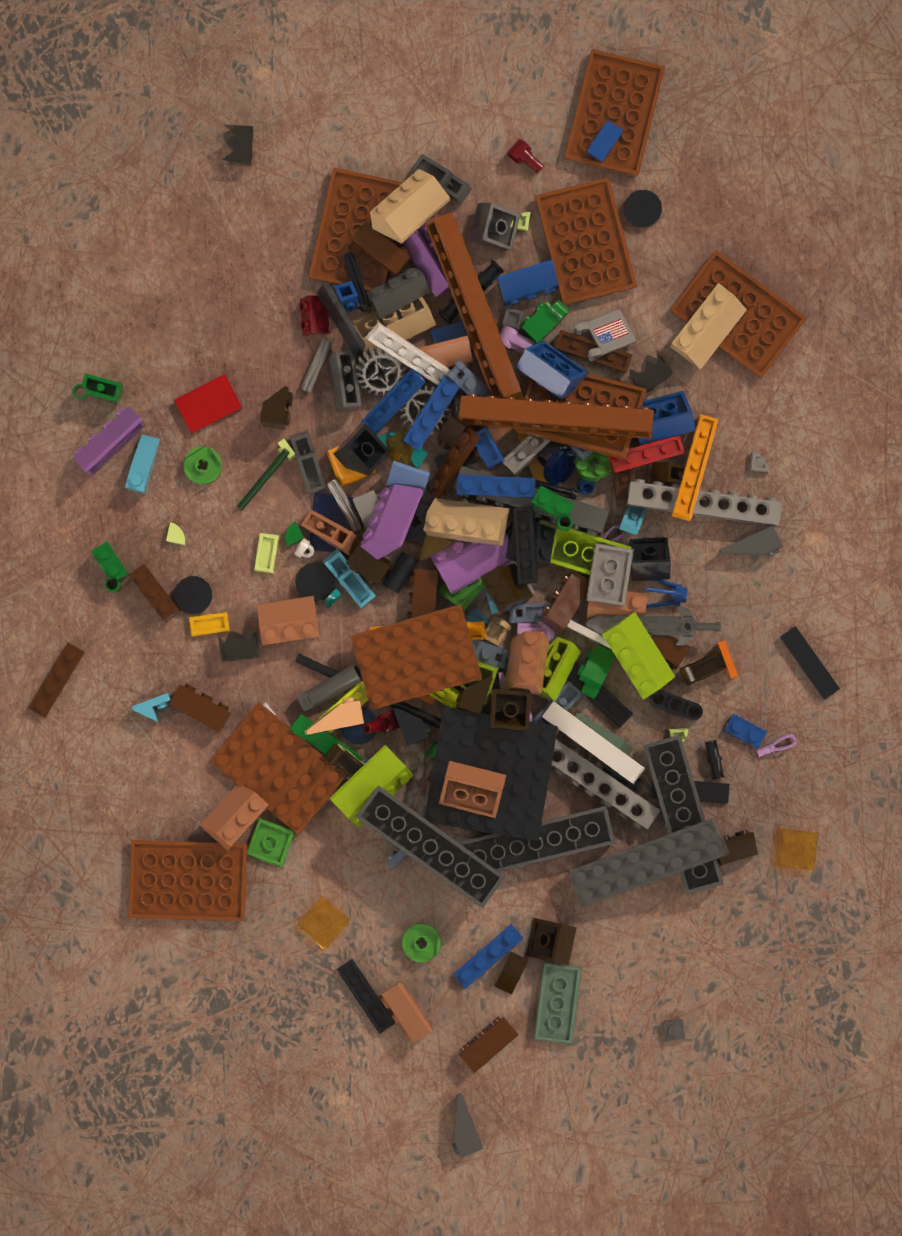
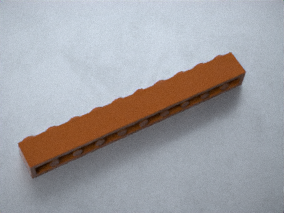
M453 212L434 217L425 222V226L490 394L496 398L504 399L521 392L519 381L515 376L512 363L507 355L505 345L500 337L492 311L488 306L485 293L481 288L478 275L471 262V257L468 254Z
M467 394L466 396H461L459 422L464 425L652 439L654 410L646 407L634 409L629 406L611 407L607 404L594 406L590 403H582L580 405L568 401L554 403L551 400H543L541 402L529 398L515 400L512 397L501 399L494 396L477 397L473 394Z

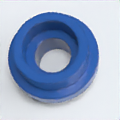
M580 478L577 481L576 487L582 494H590L594 491L596 483Z

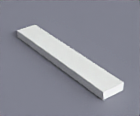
M379 322L366 336L367 340L436 385L443 376L448 378L445 374L450 370L449 368Z
M554 701L542 716L552 725L558 726L560 731L634 784L645 768Z

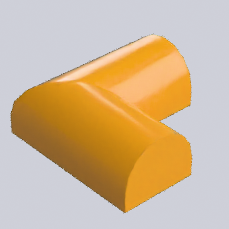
M339 446L326 452L341 488L376 474L375 470L367 476L345 468L333 454Z

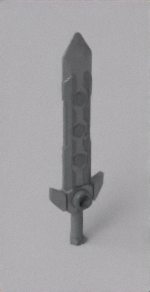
M677 607L681 616H683L682 618L680 616H638L649 634L683 635L676 645H686L693 639L696 630L721 632V622L697 623L696 618L693 617L694 614L686 607ZM597 615L586 622V626L596 633L602 634V631L626 616Z

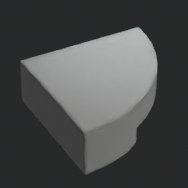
M752 452L750 471L769 473V465L764 457L759 453Z

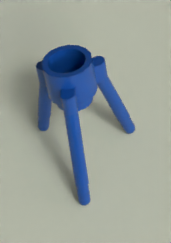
M653 580L673 588L666 590L646 587V591L670 594V599H673V601L646 604V608L669 605L680 606V602L686 603L687 588L682 587L681 584H674L665 580Z

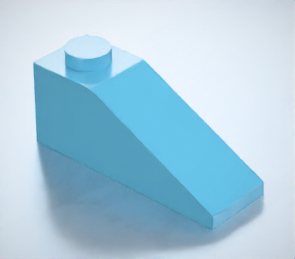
M141 435L125 486L127 490L146 494L160 439Z

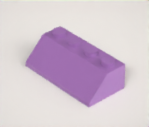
M424 223L402 244L409 251L410 258L423 273L434 296L438 297L451 290Z
M129 406L126 409L124 407L120 409L116 414L117 417L112 422L110 420L106 422L102 427L103 430L98 435L95 433L89 438V444L84 448L80 447L74 453L75 457L73 459L90 477L146 426L144 421Z
M398 484L384 488L379 494L380 499L374 507V514L368 521L369 526L363 534L361 547L377 560L401 547L423 490Z
M506 532L503 546L458 540L430 556L451 594L474 583L488 572L512 562V560L506 558L509 539Z

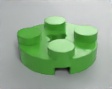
M198 446L187 453L184 461V471L192 482L199 485H207L219 477L222 472V461L214 449ZM200 461L208 462L206 470L198 469Z
M593 452L584 461L577 455L575 457V469L579 476L586 481H600L601 478H607L612 472L608 455ZM596 461L599 465L591 466L590 462Z
M416 924L410 927L404 934L402 946L406 955L411 960L423 963L430 961L438 954L441 947V939L437 930L432 926ZM420 937H423L424 941L427 942L423 949H420L419 945L416 944Z

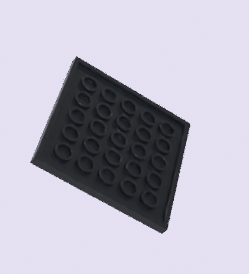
M443 707L424 818L434 824L539 841L558 726L529 722V731L490 728L489 714H477L471 711ZM449 761L506 775L496 818L439 804Z

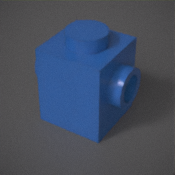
M352 281L334 286V292L347 313L358 309V294Z

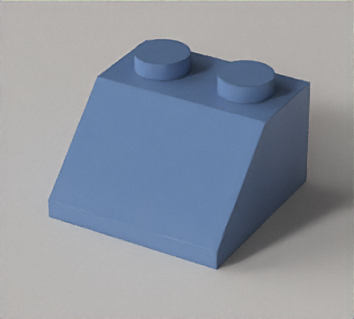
M393 461L386 485L388 488L394 484L421 488L423 490L421 499H423L430 480V473Z

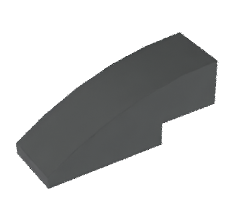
M423 154L412 167L414 172L420 169L433 175L448 196L459 204L463 203L472 190L467 182L453 175L450 170Z
M308 430L291 435L290 439L308 494L325 489L326 485Z

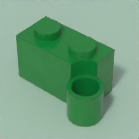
M560 300L553 306L549 302L546 304L541 302L535 308L536 313L532 317L528 315L522 321L523 326L521 330L537 344L543 341L564 320V317L570 310Z
M85 373L82 384L75 385L72 389V394L78 401H84L89 396L119 405L124 386L122 383ZM79 388L85 389V394L82 397L76 396V391Z
M540 486L531 505L557 519V527L561 531L570 530L573 520L569 515L575 504ZM562 518H567L570 521V526L564 528L560 525L559 521Z
M106 541L92 550L91 553L108 577L105 581V588L111 593H117L121 589L120 581L128 577L129 573L110 543ZM111 580L118 582V586L114 590H110L108 587Z
M598 644L595 645L593 650H588L584 658L588 661L586 665H581L577 673L580 675L579 680L585 682L581 693L592 699H595L616 657L612 651Z

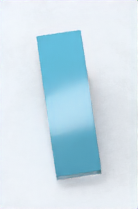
M336 549L323 560V563L359 607L362 608L375 597V594L359 574L349 569V565L346 564L347 560Z

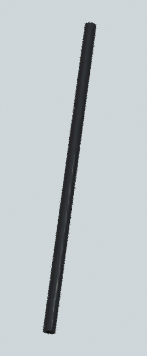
M300 653L295 661L329 678L339 673V671ZM404 701L389 705L412 714L440 729L441 719Z

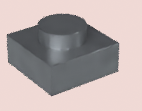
M683 1019L663 1022L666 1041L685 1039Z

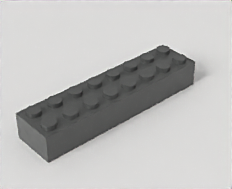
M461 466L459 475L493 476ZM458 478L455 485V493H457ZM457 495V497L467 500L469 497L476 499L475 502L484 505L488 502L494 504L495 507L509 508L512 510V513L513 508L531 507V502L534 499ZM563 497L575 504L569 515L573 520L571 529L601 537L609 510ZM532 506L534 520L541 521L544 519L549 521V523L557 525V519ZM562 518L559 521L560 525L570 526V521L567 518Z
M681 734L643 745L668 833L670 834L705 821ZM717 859L680 872L686 895L724 884Z
M379 785L356 815V818L482 909L505 878L499 871Z
M606 806L542 821L539 841L489 834L458 842L499 872L616 844Z
M716 817L574 868L569 871L581 906L585 907L729 854V850Z

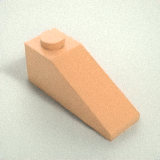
M354 697L343 699V703L336 705L304 730L305 734L363 724L360 700L354 701Z

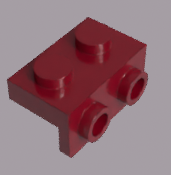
M308 295L301 298L299 310L301 312L302 321L300 326L303 336L331 334V317L318 295Z

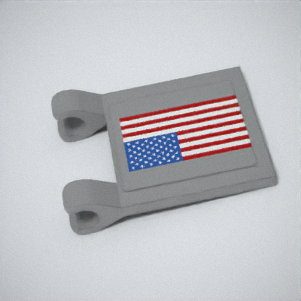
M620 309L588 322L575 325L574 332L576 335H582L589 330L598 347L588 352L587 357L591 362L603 355L636 343V339Z

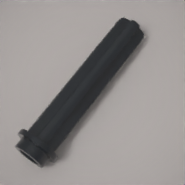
M346 253L343 255L350 279L358 294V310H361V313L367 312L372 309L371 306L373 304L372 302L369 303L353 253Z
M520 475L518 478H529V477ZM535 479L536 489L543 486L559 496L576 500L578 491L575 488L568 489Z

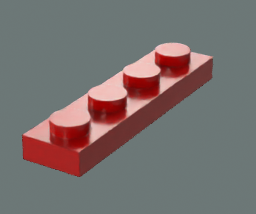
M678 435L628 450L625 460L608 456L614 474L685 454L681 437Z

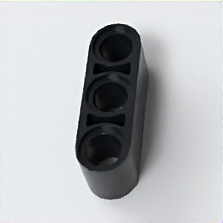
M663 690L656 691L648 698L651 706L690 721H696L703 715V709L698 703ZM656 693L663 697V701L660 704L653 702L652 697ZM673 700H677L681 704V708L677 711L673 710L670 706ZM690 707L698 709L699 714L697 717L689 715Z

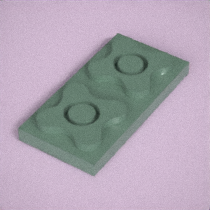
M543 962L534 1040L564 1044L573 1043L582 967Z

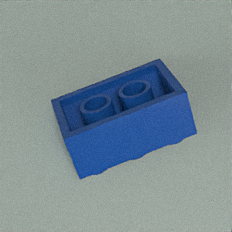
M552 259L497 277V286L503 304H508L509 306L519 304V300L525 298L527 301L535 299L541 293H545V295L551 294L556 291L555 289L559 285Z
M541 341L526 348L517 365V368L525 376L531 377L539 386L546 388L554 397L560 399L569 396L588 374L585 369L546 341Z
M684 391L643 402L642 407L654 410L652 439L638 438L640 445L695 431L693 412Z

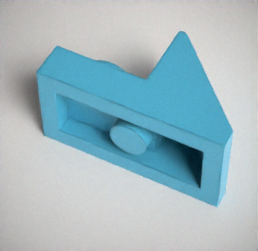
M627 506L619 529L637 536L647 509Z
M166 693L132 706V709L159 722L154 708L157 707L159 710L169 706L168 702L171 701L170 694Z

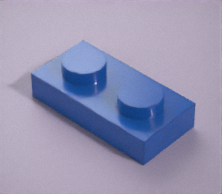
M732 714L724 730L759 749L767 734V731L735 714Z

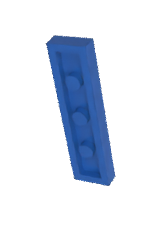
M411 368L361 421L363 425L366 423L376 434L425 383L423 377Z
M443 376L402 441L419 451L460 387Z
M458 475L457 495L534 498L535 478Z
M510 924L455 971L453 975L466 989L524 938Z

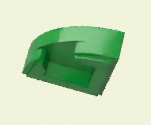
M296 521L286 531L285 541L287 547L304 539Z

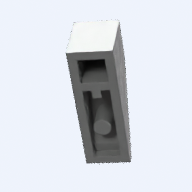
M772 525L722 548L719 552L722 555L764 556L768 554L771 557L779 553V549L783 545Z
M459 1093L454 1132L455 1143H452L456 1155L460 1153L461 1158L482 1150L483 1146L462 1093Z

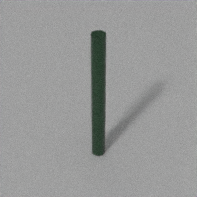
M286 448L282 450L239 502L237 507L240 510H244L290 454Z

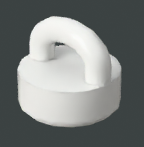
M305 538L302 539L294 555L299 558L302 556L305 558L313 556L314 548L309 544L310 541Z

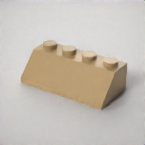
M418 169L370 211L372 229L403 243L450 201V197L433 175Z
M718 283L674 339L670 347L701 370L747 309L731 292Z
M423 297L382 319L373 310L352 321L366 344L363 351L370 353L369 347L377 350L376 345L367 340L366 336L378 322L405 340L411 339L413 336L427 331L436 325Z
M435 498L427 511L423 530L428 536L503 546L510 509Z

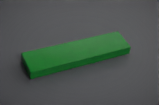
M301 713L290 727V731L324 754L333 743H339L361 761L363 760V756L327 731L306 735L304 730L314 722Z

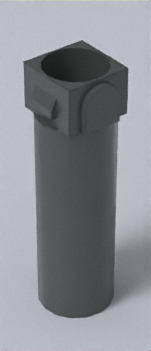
M353 664L301 693L297 699L304 712L309 711L362 682L361 673Z

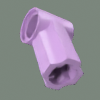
M503 325L499 334L506 349H512L523 355L526 348L536 344V342L518 334L519 332L515 329Z
M538 622V624L518 623L517 636L524 631L544 632L549 643L554 641L555 630L543 622Z

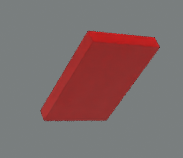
M225 374L174 399L191 434L243 409Z

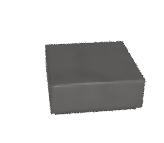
M506 307L501 326L506 325L520 331L524 311Z

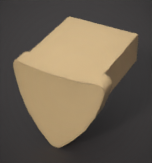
M491 616V622L486 628V640L499 646L507 631L511 630V626L505 620Z

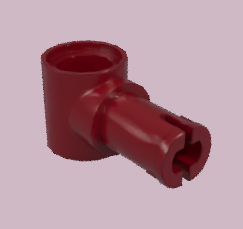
M519 138L507 152V155L518 164L525 163L538 174L544 167V164L532 155V148Z
M394 710L378 715L376 720L363 725V731L366 735L378 731L385 734L400 728Z

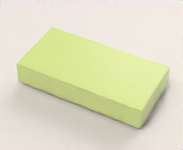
M260 533L254 571L273 574L279 535Z

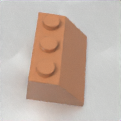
M468 336L418 348L450 370L453 369L454 363L457 360L461 361L467 368H470V364H473Z
M627 592L625 607L588 601L586 622L597 615L628 616L634 611L637 616H645L647 594Z
M314 596L257 604L262 645L319 637L320 632Z
M524 631L512 638L504 690L531 692V694L542 693L549 640L544 632Z
M449 761L439 804L496 818L506 775Z
M237 784L200 826L229 851L264 813L269 804L254 791L245 786L240 787Z
M399 981L381 994L383 996L381 999L386 1009L391 1008L394 1013L391 1015L397 1025L401 1023L405 1029L402 1033L408 1041L412 1040L415 1043L433 1031L432 1026L402 981Z

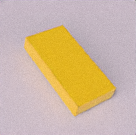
M227 612L189 617L192 637L230 632Z

